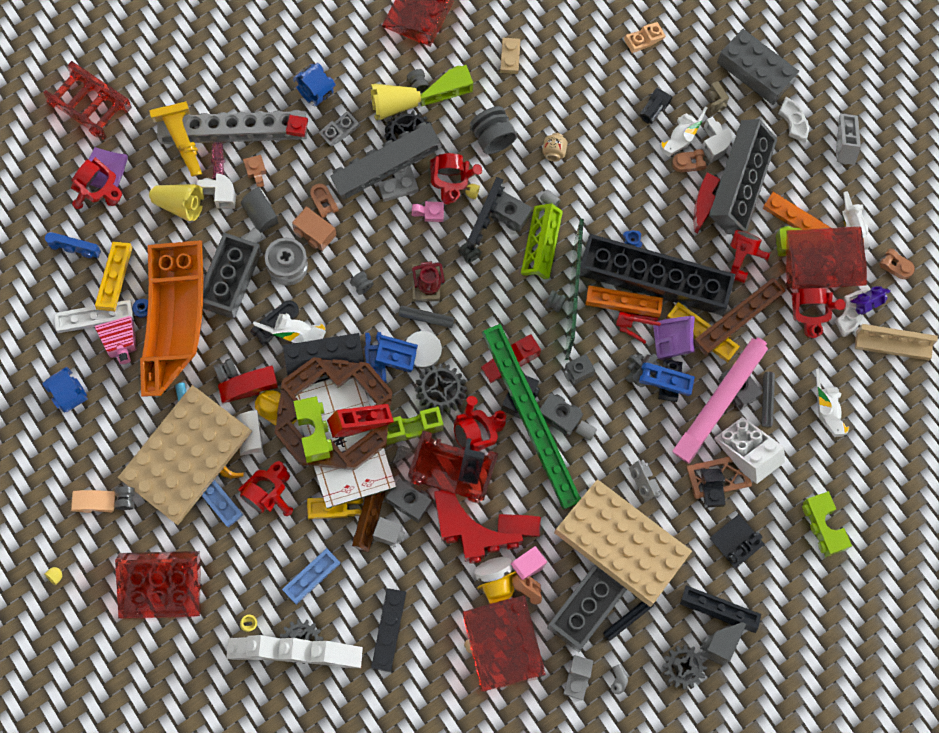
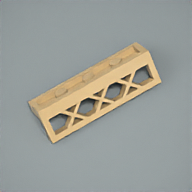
M862 324L856 331L855 349L930 361L932 359L933 345L938 341V336Z

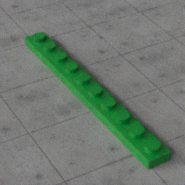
M501 324L482 331V335L562 509L564 510L577 504L581 499Z

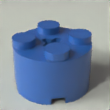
M68 367L58 371L42 383L45 389L53 394L54 398H52L55 406L61 408L64 413L69 412L88 400L87 394L78 379L70 376L72 371Z

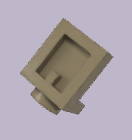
M718 81L712 83L709 90V96L713 101L710 112H721L727 107L729 97Z

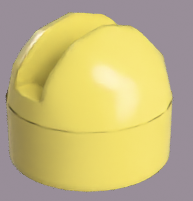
M469 184L467 188L470 191L465 190V193L469 198L476 200L480 185Z
M52 567L44 573L46 578L54 585L62 578V572L57 567Z
M246 615L240 621L241 629L246 632L254 630L257 626V619L253 615ZM252 622L251 626H244L243 624Z

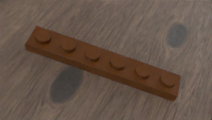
M773 277L694 340V344L707 356L781 297L786 290Z

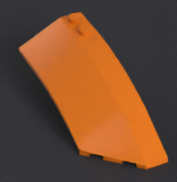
M201 240L148 245V314L143 355L140 358L141 397L161 396L196 355L203 307V254Z

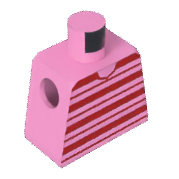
M127 316L96 325L95 329L110 358L118 357L119 364L129 363L131 361L129 353L137 350L135 324L132 317Z

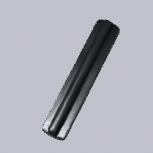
M642 601L605 630L603 635L608 641H611L650 610L654 604L650 607Z

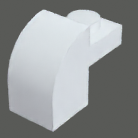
M713 117L707 119L704 125V129L710 138L704 141L701 148L711 163L725 155L732 139L730 129L727 128L722 131L721 124L715 121Z
M216 173V180L210 178L197 180V185L202 187L204 194L215 195L214 202L216 208L235 209L236 194L233 184L228 177Z

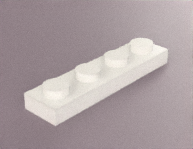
M131 300L118 302L115 312L96 310L95 306L54 313L57 333L91 328L127 316H131L134 320Z

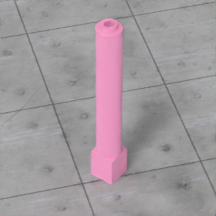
M759 337L750 340L691 427L673 449L674 455L690 464L707 436L767 352V343Z

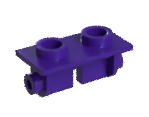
M875 286L866 293L859 294L858 297L850 302L856 304L857 314L864 315L871 311L872 308L886 303V294L891 292V290Z

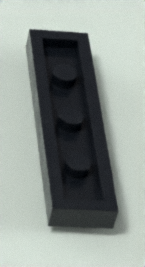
M496 177L467 240L468 249L474 251L476 245H480L483 239L481 233L483 229L487 230L491 220L489 216L496 211L498 205L496 203L497 198H501L504 193V179Z
M685 586L680 605L732 625L743 622L746 624L745 630L753 633L757 632L761 618L760 613L690 586Z
M386 589L371 669L386 672L392 671L406 591Z

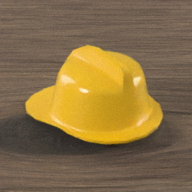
M267 390L257 397L255 409L261 417L276 425L281 393L275 390Z
M515 571L501 579L482 584L477 589H483L489 603L492 605L505 602L513 595L512 578L517 572Z

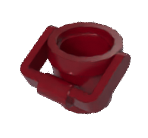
M422 262L421 265L412 267L415 288L418 287L422 293L434 294L440 289L441 282L445 283L443 267L440 262ZM437 266H439L440 275H439L438 270L435 268V267H437ZM421 269L418 278H416L415 270Z

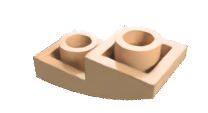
M658 22L643 26L641 31L627 34L624 40L631 53L656 44L663 40L666 35Z
M100 490L73 491L71 511L113 513L115 492Z

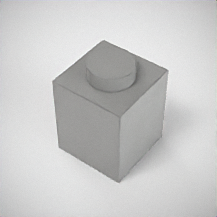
M380 517L373 534V539L396 547L397 543L402 542L405 532L402 531L403 526L401 524Z

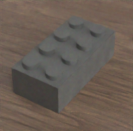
M744 29L721 51L717 61L719 65L772 105L795 82L799 70Z
M223 233L203 281L202 309L235 319L262 253L258 243Z
M594 565L548 624L547 629L579 653L627 589L598 566Z

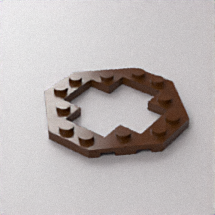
M313 357L282 380L275 436L299 465L356 470L386 447L389 424L372 429L371 432L343 453L331 440L333 450L329 451L330 458L307 463L301 439L304 437L292 424L297 419L293 401L298 400L296 398L298 394L325 374L337 388L353 377L375 402V405L388 404L390 411L392 390L369 363H351L335 359L331 361Z

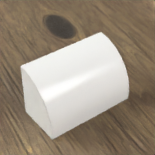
M248 411L236 416V419L252 430V433L239 448L240 456L263 453L258 411Z

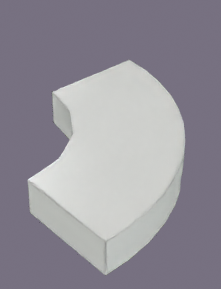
M785 97L778 115L782 116L788 123V136L805 143L809 133L808 120H806L801 107L790 98Z
M862 290L843 297L846 303L842 316L835 320L843 338L851 334L863 318V315L857 314L856 304L850 302L858 297L859 294H862Z

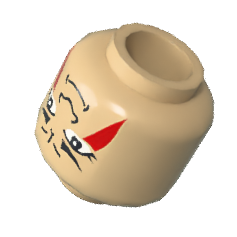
M559 133L548 135L544 140L542 153L546 156L547 160L557 162L565 157L568 142Z

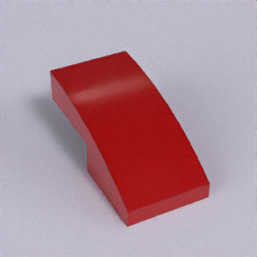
M499 514V533H522V537H540L541 517Z

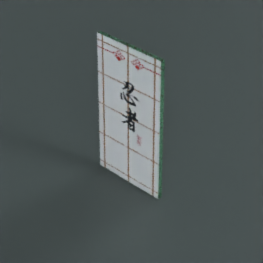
M353 377L339 388L330 379L315 383L296 396L298 400L317 396L318 403L322 402L325 414H321L322 421H327L336 410L370 406L364 389ZM301 425L305 437L314 433L315 428L313 426ZM328 425L329 432H326L325 435L326 439H331L343 453L371 432L372 429L351 436L332 438ZM384 448L356 470L314 466L327 509L396 488Z

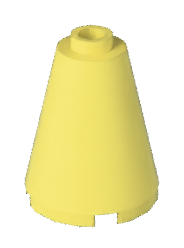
M371 84L373 110H376V115H374L375 121L418 106V102H421L420 91H417L416 88Z
M196 184L156 185L150 190L149 198L153 204L186 221H195L202 211L203 206L200 205V200H204V193L202 187Z

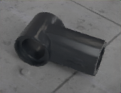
M657 87L639 115L642 121L647 124H653L661 111L668 107L673 96Z

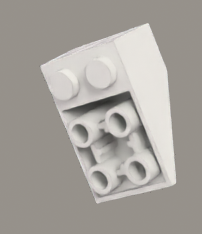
M744 417L715 437L716 442L741 472L756 484L785 463L784 447Z

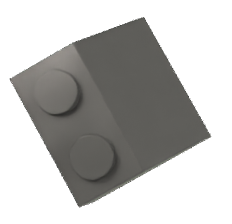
M742 622L716 631L711 636L708 635L701 644L700 649L703 650L701 656L721 666L730 662L746 624Z

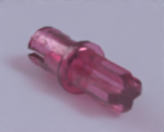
M214 142L212 145L213 158L211 163H213L214 179H216V173L224 175V163L226 160L223 158V144L221 142Z

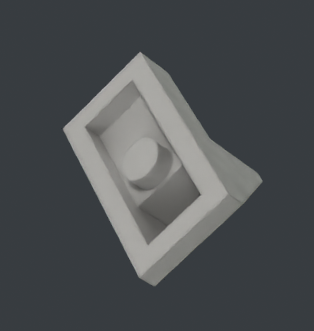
M576 655L573 656L563 695L580 700L584 699L588 680L591 677L593 660Z

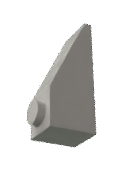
M840 113L836 146L837 162L855 165L861 148L858 116Z

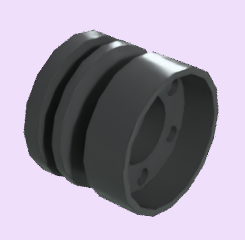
M500 106L482 111L470 122V128L474 132V136L479 138L478 143L485 154L500 152L517 139L518 134L509 123V117L506 115L504 108Z

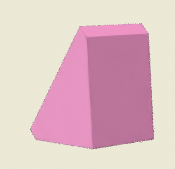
M535 546L514 560L511 565L520 578L524 580L540 572L547 564V561Z

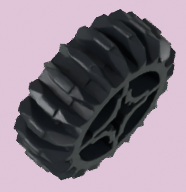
M405 110L404 114L399 112L397 117L392 115L391 121H388L387 127H385L384 138L387 141L392 140L394 142L397 140L394 135L395 132L398 133V136L406 131L411 133L416 130L415 127L423 122L429 123L427 122L428 118L426 116L422 117L421 112L415 115L414 110L411 114Z

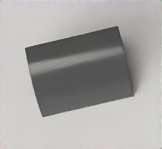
M260 187L251 190L244 196L241 205L260 233L278 224L277 215Z

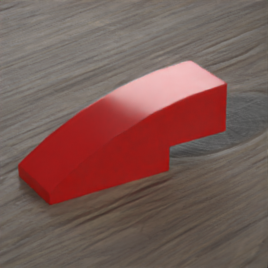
M708 172L700 186L695 201L693 224L694 232L697 234L710 214L715 199L713 193L720 181L719 178Z
M273 365L226 380L218 384L223 404L260 395V392L278 388Z

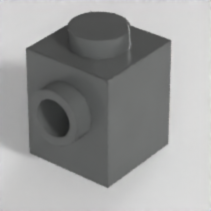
M586 354L566 363L564 369L565 378L568 382L571 381L573 386L592 377L595 372V368Z

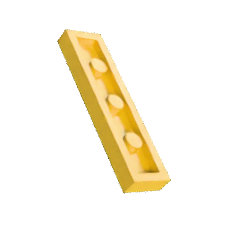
M112 242L95 303L96 310L115 312L132 251L131 243Z
M679 302L666 318L695 317L694 339L711 327L710 324ZM728 338L712 352L728 363L740 346Z

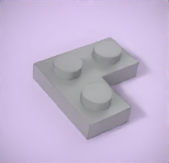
M410 165L394 173L393 179L378 183L383 202L419 192Z

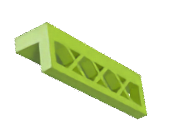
M552 203L534 206L521 274L524 276L536 274L543 280L550 278L563 213L562 210ZM540 211H545L544 215L539 219ZM541 226V232L535 236L536 230ZM538 244L537 249L532 253V248ZM534 260L533 269H528L529 264Z

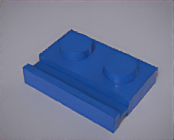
M381 335L374 363L411 373L418 345Z

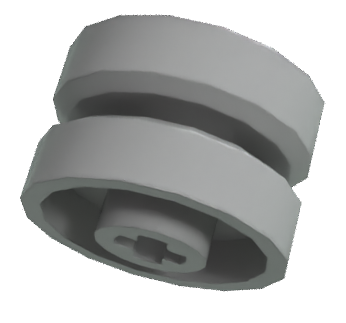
M280 238L272 242L266 249L265 263L268 274L273 281L280 285L289 286L302 281L306 276L308 270L307 256L300 242L292 238Z

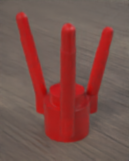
M620 311L616 326L620 327L621 332H625L645 344L646 340L627 328L632 327L633 321L660 326L661 323L655 322L658 320V317Z

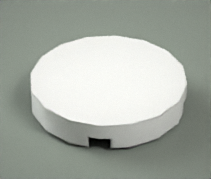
M419 331L408 337L406 342L418 345L414 367L425 369L438 363L442 353V346L436 335L428 331Z
M497 557L481 563L474 570L476 579L478 581L481 579V581L490 582L503 578L505 572L511 573L514 569L511 565L512 559L509 557Z

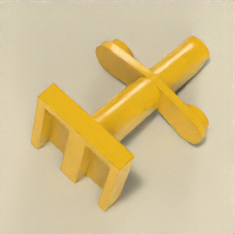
M187 102L149 110L154 123L164 121L191 177L201 175L202 172L195 156L198 149L195 147L194 142H190L183 125L184 115L190 114Z

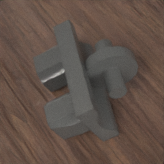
M641 353L637 357L630 355L628 358L630 362L628 369L631 372L625 379L629 383L634 382L637 386L644 387L645 384L639 383V378L643 373L642 364L651 363L660 366L656 361L657 355L655 353L645 357Z

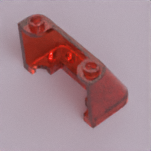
M423 430L408 472L411 483L415 485L424 484L468 498L469 501L474 503L484 501L499 453L489 451L487 455H484L478 484L458 481L465 450L441 443L439 438L435 441L431 438L432 433Z

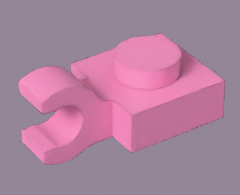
M425 201V206L412 204V216H425V221L443 222L444 202Z

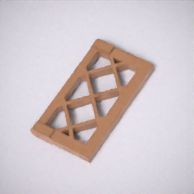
M730 457L686 467L695 499L703 497V492H700L699 484L702 483V480L695 476L694 471L723 465L722 473L725 468L735 472L736 474L732 481L725 478V482L730 485L723 487L724 492L752 487V482L750 478L740 472V469L736 470L728 465V463L733 462ZM737 475L743 477V483L734 484L733 482Z

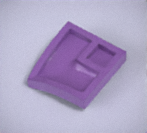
M94 147L89 160L93 161L96 157L114 172L116 179L113 185L118 188L128 156ZM99 171L90 185L101 189L107 182V176Z
M695 317L671 318L657 321L661 323L660 326L653 325L657 359L663 360L694 352L693 330Z

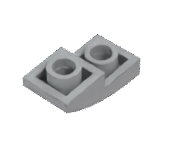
M347 111L335 122L331 121L319 134L330 146H333L361 125Z

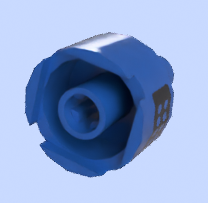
M318 62L308 65L293 77V81L298 83L296 88L301 96L308 103L312 101L314 107L333 94V87L336 86L333 79L326 76L323 67Z

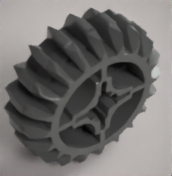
M441 363L437 369L435 365H432V371L425 368V374H419L420 379L416 380L418 386L415 387V392L418 393L416 399H421L419 402L420 406L426 404L425 410L439 407L441 415H443V410L450 414V408L456 411L457 405L463 404L461 399L466 398V394L463 393L467 391V387L463 386L466 384V380L461 379L462 373L456 374V368L450 371L449 364L446 366V369L443 368ZM441 377L449 378V379L452 380L453 382H451V381H444V380H442ZM434 378V386L429 387V390H425L427 383ZM438 383L442 389L444 388V396L442 392L438 391ZM457 388L455 396L448 401L447 394L452 392V389ZM429 397H437L441 402L433 401Z

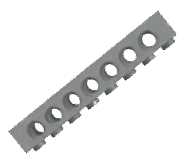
M279 110L274 112L257 111L255 113L237 112L235 114L225 112L218 114L201 113L199 115L188 114L183 117V125L190 142L194 143L307 139V129L305 138L286 134L287 126L284 124L288 123L289 115L306 117L305 111L293 110L291 112ZM164 121L157 122L159 143L175 144ZM268 123L273 124L272 126H265ZM232 124L236 125V126L233 127V128H230V127H229V126L232 125ZM249 124H255L253 127H247Z

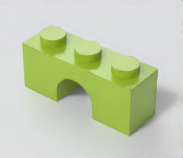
M317 396L293 401L298 425H311L315 428L312 435L301 438L306 462L330 458L329 451H332L333 448L331 439H326L325 435L329 430L327 421H322L321 414H325L323 403H318Z
M439 407L420 411L417 416L402 419L401 416L394 417V422L389 424L387 445L443 431L444 424Z
M829 491L807 498L803 502V512L810 519L811 531L817 536L819 541L818 548L821 553H824L825 558L852 547L845 528L832 530L826 525V515L832 514L836 510Z

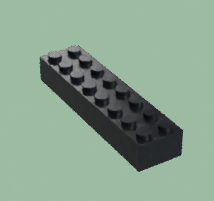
M589 234L579 268L580 273L578 272V276L646 295L660 297L671 302H679L682 305L721 316L724 315L727 309L735 274L593 234Z

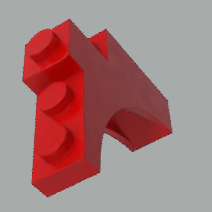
M454 488L434 491L441 542L455 543L458 542V539H461L465 562L469 561L470 564L481 562V559L485 558L484 551L488 550V553L500 551L499 548L507 547L508 550H513L522 545V533L505 534L495 532L481 526L470 518L458 502Z

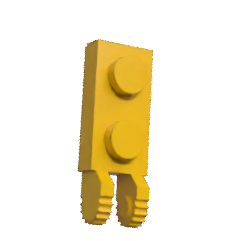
M308 498V519L360 516L362 510H347V504L363 503V498H357L328 508L324 498Z

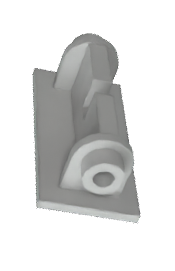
M638 460L629 467L631 476L635 480L639 493L645 503L653 497L661 496V489L656 480L649 481L648 479L653 476L648 463H645L644 460Z

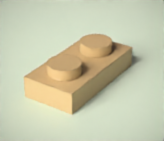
M503 38L500 73L518 74L520 39Z

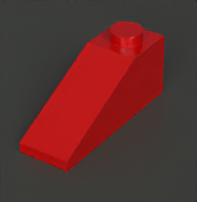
M532 334L511 345L520 367L540 357L541 348ZM494 359L481 366L490 384L502 378Z
M382 404L336 410L327 419L332 438L351 436L393 423L394 420L389 405Z

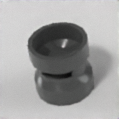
M416 69L407 74L411 87L420 91V94L429 88V83L425 80V73L422 69Z
M231 358L225 360V363L213 365L221 383L229 377L239 375Z
M116 487L115 496L117 500L114 502V509H134L133 496L135 495V488Z

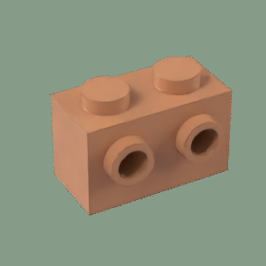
M307 206L292 222L293 232L299 238L304 237L314 249L318 248L323 251L336 236V228Z

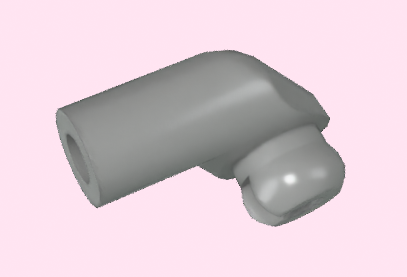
M618 664L612 667L616 675L611 685V691L614 694L624 692L628 684L622 664Z

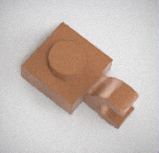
M257 155L243 159L248 178L254 177L257 187H264L262 175L267 173L262 156Z

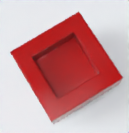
M289 115L286 134L305 138L308 118Z

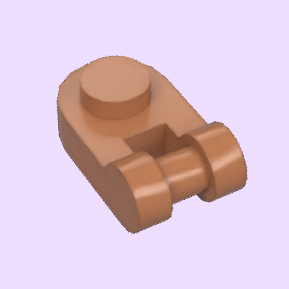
M698 149L693 152L675 155L672 161L673 169L682 173L706 169V162L703 160L704 151ZM696 159V163H692L691 160Z
M316 184L311 188V198L321 218L327 217V214L331 212L336 213L339 211L329 189L325 185ZM328 202L329 205L323 208L322 204Z
M888 249L885 259H882L879 263L880 267L900 279L910 278L915 271L913 263L899 255L894 249ZM891 262H896V266H894Z
M518 574L513 576L512 584L517 591L528 596L532 604L536 605L542 602L540 583L531 577L522 580Z

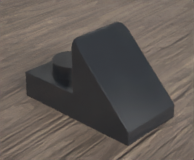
M701 469L705 508L724 507L726 505L723 488L725 478L721 469Z

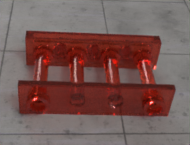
M71 61L67 65L70 76L54 94L47 90L43 92L46 102L51 107H57L88 128L93 136L105 139L106 135L102 128L118 110L122 109L128 113L132 108L130 101ZM75 81H81L84 86L68 104L60 100ZM89 91H96L98 96L82 114L74 109ZM104 100L112 102L110 109L96 124L88 119Z

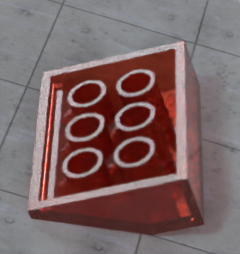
M395 0L382 27L431 47L454 0Z
M861 226L786 230V286L796 290L867 285V264Z
M200 551L119 553L115 559L118 619L200 616Z
M525 595L462 612L482 692L540 679L546 675Z

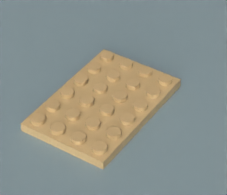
M192 385L118 478L129 487L135 488L136 493L175 524L179 525L252 433V430Z
M598 479L554 531L562 540L650 607L692 552V550Z

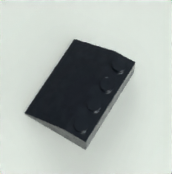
M359 333L283 345L287 376L313 357L331 361L333 359L345 360L351 363L364 362ZM325 374L323 377H321V378H320L319 380H317L315 383H319V382H322V381L329 380V378H328V376Z

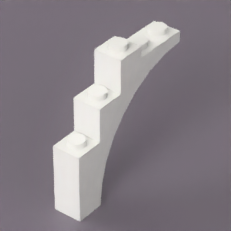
M254 635L244 638H229L226 659L272 660L342 668H361L363 647L331 641H308L297 638L280 639Z

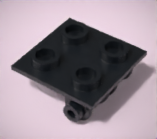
M739 514L709 538L735 569L765 545L761 540L763 538L759 532L755 533Z

